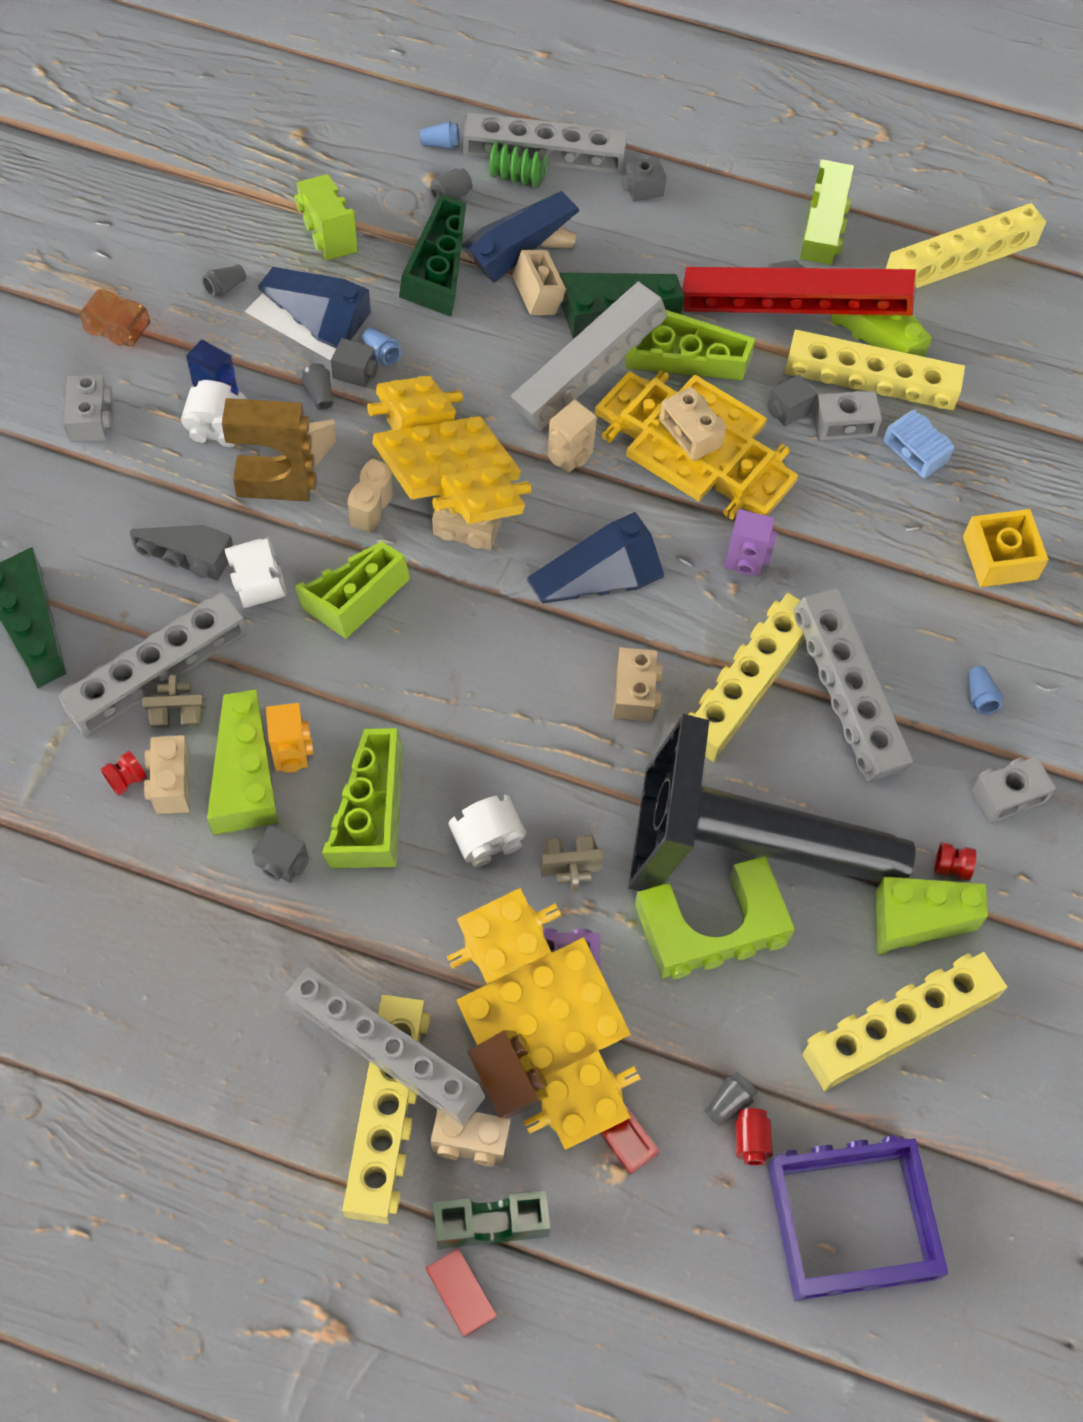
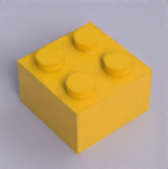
M1030 509L972 516L963 534V540L979 587L1038 580L1049 561Z

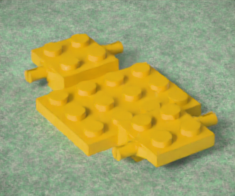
M660 370L652 380L641 378L629 371L595 407V415L610 424L601 434L605 441L607 439V442L611 443L619 432L632 437L635 440L626 450L628 458L698 502L702 500L716 483L715 490L732 501L723 511L726 517L729 516V519H734L738 509L742 508L753 513L768 516L798 480L799 474L787 468L782 462L790 453L788 446L784 448L785 444H780L776 451H773L755 440V437L766 426L768 418L695 374L677 392L664 384L669 380V375L667 372L664 373L663 370ZM690 387H693L699 396L701 395L706 399L709 408L724 421L726 426L723 446L695 461L690 459L659 420L662 401Z
M419 376L417 378L377 383L376 394L382 402L368 404V414L370 417L386 414L387 422L393 430L374 433L372 443L411 500L439 495V498H433L432 500L435 511L449 509L452 514L460 513L468 524L523 514L525 503L519 495L530 494L531 484L529 481L510 483V481L519 480L521 470L481 416L454 420L456 410L451 403H461L463 401L461 390L442 391L431 376Z
M518 888L457 918L464 934L466 947L447 955V958L451 962L452 969L472 960L480 968L487 985L456 1000L476 1044L483 1043L503 1030L516 1031L517 1034L520 1033L527 1041L530 1048V1053L527 1055L533 1067H538L544 1075L547 1083L544 1089L548 1097L541 1100L543 1111L526 1120L524 1119V1124L528 1126L539 1120V1123L527 1128L529 1134L550 1125L557 1132L566 1150L631 1118L623 1102L622 1088L641 1079L639 1074H636L625 1080V1077L637 1072L635 1066L614 1075L607 1068L600 1053V1050L630 1036L631 1033L585 938L583 937L552 952L545 939L543 925L562 916L560 911L557 910L556 903L536 912L528 904L522 889Z

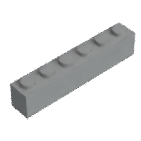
M638 281L510 396L517 412L539 431L550 424L551 418L574 399L577 400L584 391L595 384L604 373L616 365L625 354L637 346L645 336L663 322L667 314L662 298Z

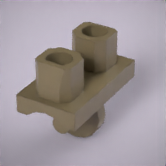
M170 674L169 684H157L158 694L169 693V696L142 697V707L148 711L149 723L153 728L170 726L169 710H181L182 726H199L202 709L206 708V698H203L202 694L180 695V693L191 692V683H179L177 674Z
M593 835L576 838V851L564 852L562 839H546L544 854L541 855V877L556 875L557 884L570 883L571 892H578L580 881H590V872L602 870L603 850L597 849Z

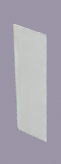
M264 293L245 311L247 314L331 361L336 348L317 341L311 335L310 330L303 324L299 325L287 310L278 307Z

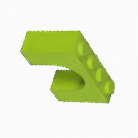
M766 856L734 864L729 878L742 909L743 924L736 931L726 936L710 937L693 930L685 922L680 912L670 883L637 892L635 907L661 979L669 976L672 979L683 978L696 968L704 966L705 970H709L722 965L724 960L736 957L737 960H744L755 955L758 950L768 948L770 951H774L788 945V941H790L795 928Z

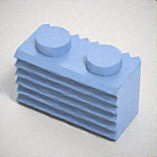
M916 409L911 410L889 425L883 439L923 479H926L936 470L938 471L944 464L946 465L955 448L946 435L941 434V432H938L937 428H933L929 419L917 413Z

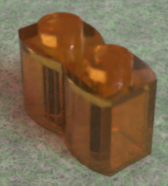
M102 289L96 290L79 313L86 332L93 336L108 337L111 342L118 346L133 347L151 322L148 311L144 306L132 300L121 299L117 295Z

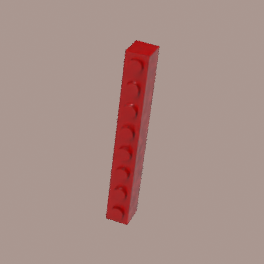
M686 267L682 286L685 295L683 303L684 312L913 316L916 293V269Z

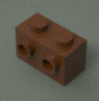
M503 1030L467 1051L499 1118L513 1117L548 1097L544 1089L547 1086L545 1077L538 1067H533L527 1055L530 1053L529 1045L520 1033L517 1034L516 1031Z

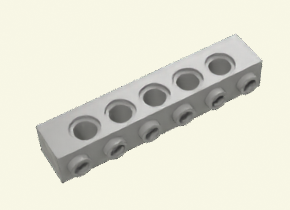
M468 112L463 133V156L490 159L493 144L497 142L499 151H501L504 144H508V153H512L515 146L518 147L519 156H522L524 150L528 149L529 158L531 159L535 152H539L540 161H543L545 155L549 154L548 166L622 174L627 131Z
M838 588L803 597L793 609L795 612V622L804 633L807 640V650L815 659L819 669V678L823 685L827 687L831 697L832 708L839 715L844 727L845 739L851 744L856 755L859 771L864 774L867 783L903 771L913 763V759ZM821 624L826 626L829 631L823 629ZM833 652L838 654L841 660L837 659L834 656ZM845 681L849 682L854 689L848 687ZM858 710L862 711L865 714L866 718H863L859 714ZM871 739H873L874 741H876V743L878 744L879 748L875 747V746L872 744Z
M223 592L214 597H209L189 613L179 615L173 623L162 630L152 632L146 640L138 645L125 649L120 653L119 657L111 662L98 666L84 679L68 685L63 692L57 695L60 703L84 737H87L140 703L142 697H149L157 692V684H169L170 674H177L179 678L246 635L247 630L244 618ZM204 626H211L208 629H201ZM184 642L181 646H174L177 643ZM157 659L155 663H147L150 660ZM124 677H130L126 681H120ZM97 694H103L100 698L92 699Z
M308 966L286 992V998L297 1011L464 1127L484 1100L485 1095L477 1082Z

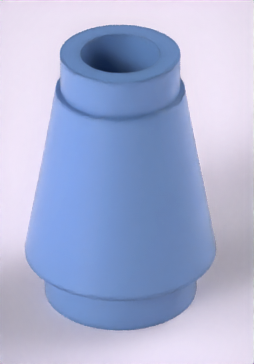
M451 121L420 129L421 145L448 149L459 146L460 132L458 123L452 124Z
M369 327L363 332L362 340L366 345L374 347L375 359L379 364L390 366L399 360L402 351L397 340L376 330L374 327Z
M978 666L972 668L968 672L972 707L982 715L997 712L1002 707L1003 694L985 667Z

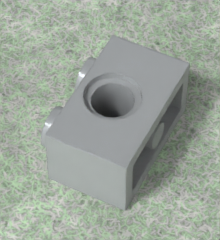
M875 391L818 394L813 410L819 441L876 437L882 421Z
M1038 756L1027 760L1024 757L1017 758L1002 769L996 770L993 767L981 772L971 791L990 824L1047 803L1056 791V788ZM1007 784L1013 785L1017 790L1009 788Z

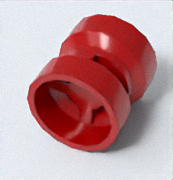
M131 751L122 754L116 764L108 763L100 768L104 778L117 796L125 793L130 784H139L147 779L144 769Z
M941 842L935 859V874L941 876L952 874L956 875L960 880L970 881L976 864V849L969 847L956 849L953 844Z

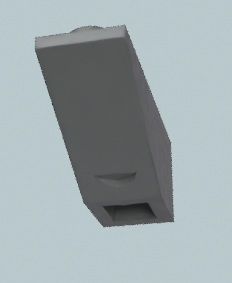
M205 525L142 528L130 531L134 548L139 554L145 557H156L163 560L169 566L175 568L182 567L192 571L200 578L208 577L216 581L219 580L228 565L225 549L233 546L231 535Z

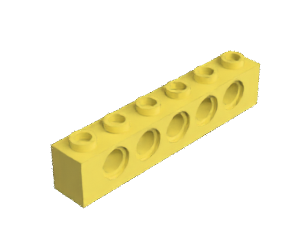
M1029 203L891 252L886 269H916V288L1037 245L1046 220L1035 206Z
M795 329L784 374L792 376L800 374L805 379L825 384L838 385L853 390L875 391L876 394L881 396H889L954 411L961 394L965 366Z
M789 593L784 596L781 602L774 601L766 615L769 618L764 624L759 622L750 635L752 640L748 645L742 644L733 658L735 662L730 668L728 666L723 668L716 680L718 685L714 690L707 689L699 702L701 706L696 713L691 711L688 714L709 720V717H715L721 721L718 723L709 722L705 757L715 762L806 639L794 618L795 612L793 609L801 600ZM777 628L784 629L787 632L779 631ZM760 650H766L771 654H764ZM743 672H749L754 676H746ZM726 695H734L738 699H730Z
M985 952L975 957L968 953L953 963L954 968L946 972L940 968L924 978L925 983L915 987L914 984H909L900 989L895 994L897 998L888 1003L881 999L866 1009L867 1014L859 1018L855 1014L848 1016L837 1024V1030L829 1034L823 1030L807 1040L808 1045L802 1056L824 1092L999 998L1008 987ZM954 982L964 984L968 993L959 991L955 987ZM925 997L934 998L938 1002L939 1008L929 1006ZM896 1012L906 1014L910 1019V1024L900 1022L896 1017ZM871 1027L878 1030L881 1039L871 1038L866 1028ZM844 1043L848 1045L852 1055L846 1056L841 1054L836 1044Z
M382 995L378 1015L401 1031L407 1032L411 1038L420 1043L421 1034H428L430 1013H425L424 1000ZM369 1062L342 1211L344 1217L348 1219L389 1224L390 1214H397L400 1191L394 1190L397 1176L403 1177L405 1172L407 1154H401L403 1140H410L413 1118L407 1117L409 1104H416L417 1094L396 1079L387 1077L385 1075L386 1072ZM385 1101H394L399 1105L397 1111L391 1115L381 1113L379 1107ZM386 1136L393 1141L391 1147L386 1151L375 1150L372 1145L378 1137ZM373 1173H381L386 1177V1182L382 1187L373 1189L366 1185L367 1178Z

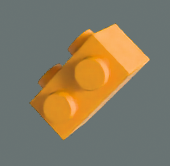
M300 704L267 706L268 737L275 770L292 773L299 771L301 768H308L307 755H313V744L309 721H303Z

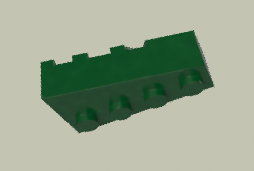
M440 194L401 276L399 298L452 317L466 203Z
M559 273L566 288L561 306L573 338L578 336L638 281L662 298L665 310L682 315L685 295L677 274Z
M33 547L0 562V625L38 689L67 674L55 630L41 566Z

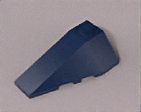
M560 191L480 228L461 247L490 280L495 283L517 264L522 250H534L580 210L563 191Z
M272 267L258 285L259 290L278 307L287 310L299 325L303 324L310 330L311 335L317 341L333 348H337L341 338L351 340L371 313L369 289L342 278Z
M633 512L598 530L528 576L527 581L541 603L544 604L577 599L583 594L598 592L599 595L609 594L610 590L627 588V591L638 590L663 578L664 572L651 533L638 514Z

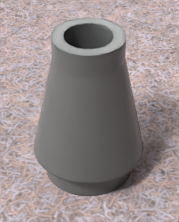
M239 264L232 267L208 270L206 275L202 276V285L210 297L216 296L220 298L240 282L245 281L246 273Z
M320 363L305 367L302 371L303 376L301 380L313 398L317 409L324 410L330 408L334 404L331 392L330 371Z
M736 1072L732 1077L727 1076L713 1101L705 1110V1113L718 1126H721L740 1110L754 1102L752 1098L757 1094V1091L741 1074Z

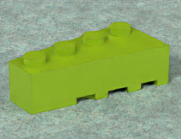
M666 310L667 317L663 322L645 336L637 346L633 347L626 354L625 369L652 372L663 370L664 373L692 376L695 374L702 377L743 381L753 356L755 338Z
M256 689L223 695L207 821L212 835L279 823L261 707Z

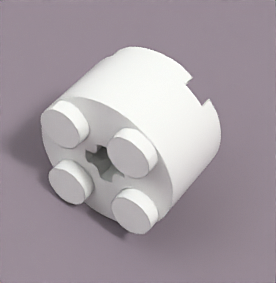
M202 380L198 381L196 387L192 385L181 416L183 426L190 432L189 437L200 443L211 439L218 441L225 447H234L235 444L225 443L221 425L225 398L247 399L246 396L239 392L238 396L230 392L231 386L217 381Z
M269 537L259 538L225 549L228 563L234 569V573H231L232 583L235 591H239L244 608L286 596L287 591L280 566H278L275 558L277 555Z
M505 794L503 801H500L496 795L468 806L462 810L465 817L457 822L454 816L448 823L465 861L471 862L474 868L488 864L492 860L491 855L503 851L504 855H508L519 850L522 847L520 840L527 833L510 796Z

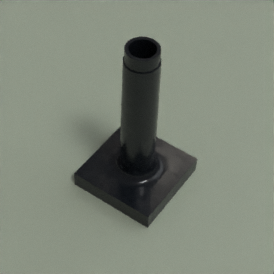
M682 714L645 769L628 889L643 891L662 885L694 847V840L881 883L884 877L910 878L916 855L915 845L911 840L896 837L891 833L702 786L710 720Z

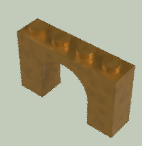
M225 398L221 423L225 443L262 445L276 449L284 454L273 457L237 455L233 477L236 496L242 498L309 501L310 491L316 490L317 473L314 472V454H311L312 436L308 435L309 416H304L302 403Z

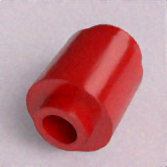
M749 1108L740 1110L738 1112V1119L735 1120L736 1157L743 1159L745 1165L766 1164V1159L773 1156L771 1120L767 1118V1111L763 1109Z

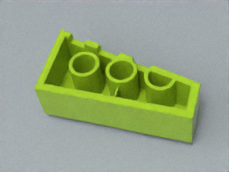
M397 728L364 729L351 766L352 772L348 784H345L342 792L343 799L339 811L333 818L331 824L332 831L322 851V855L330 868L397 867L404 748Z

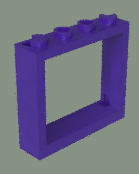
M893 1135L883 1138L882 1143L870 1145L868 1140H857L847 1143V1148L833 1150V1145H821L812 1148V1153L799 1155L797 1150H788L786 1153L776 1154V1158H773L767 1166L794 1301L936 1281L949 1274L916 1138L904 1140L903 1136L895 1137ZM900 1159L924 1261L805 1279L784 1175Z

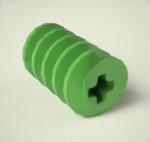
M495 142L491 149L489 160L490 175L496 178L500 174L502 180H507L511 176V181L517 183L521 178L522 185H528L531 181L532 186L538 188L547 172L549 154H546L543 161H540L539 152H535L531 159L529 158L528 149H525L522 156H519L518 147L515 146L512 153H508V144H504L501 151H499L498 143Z

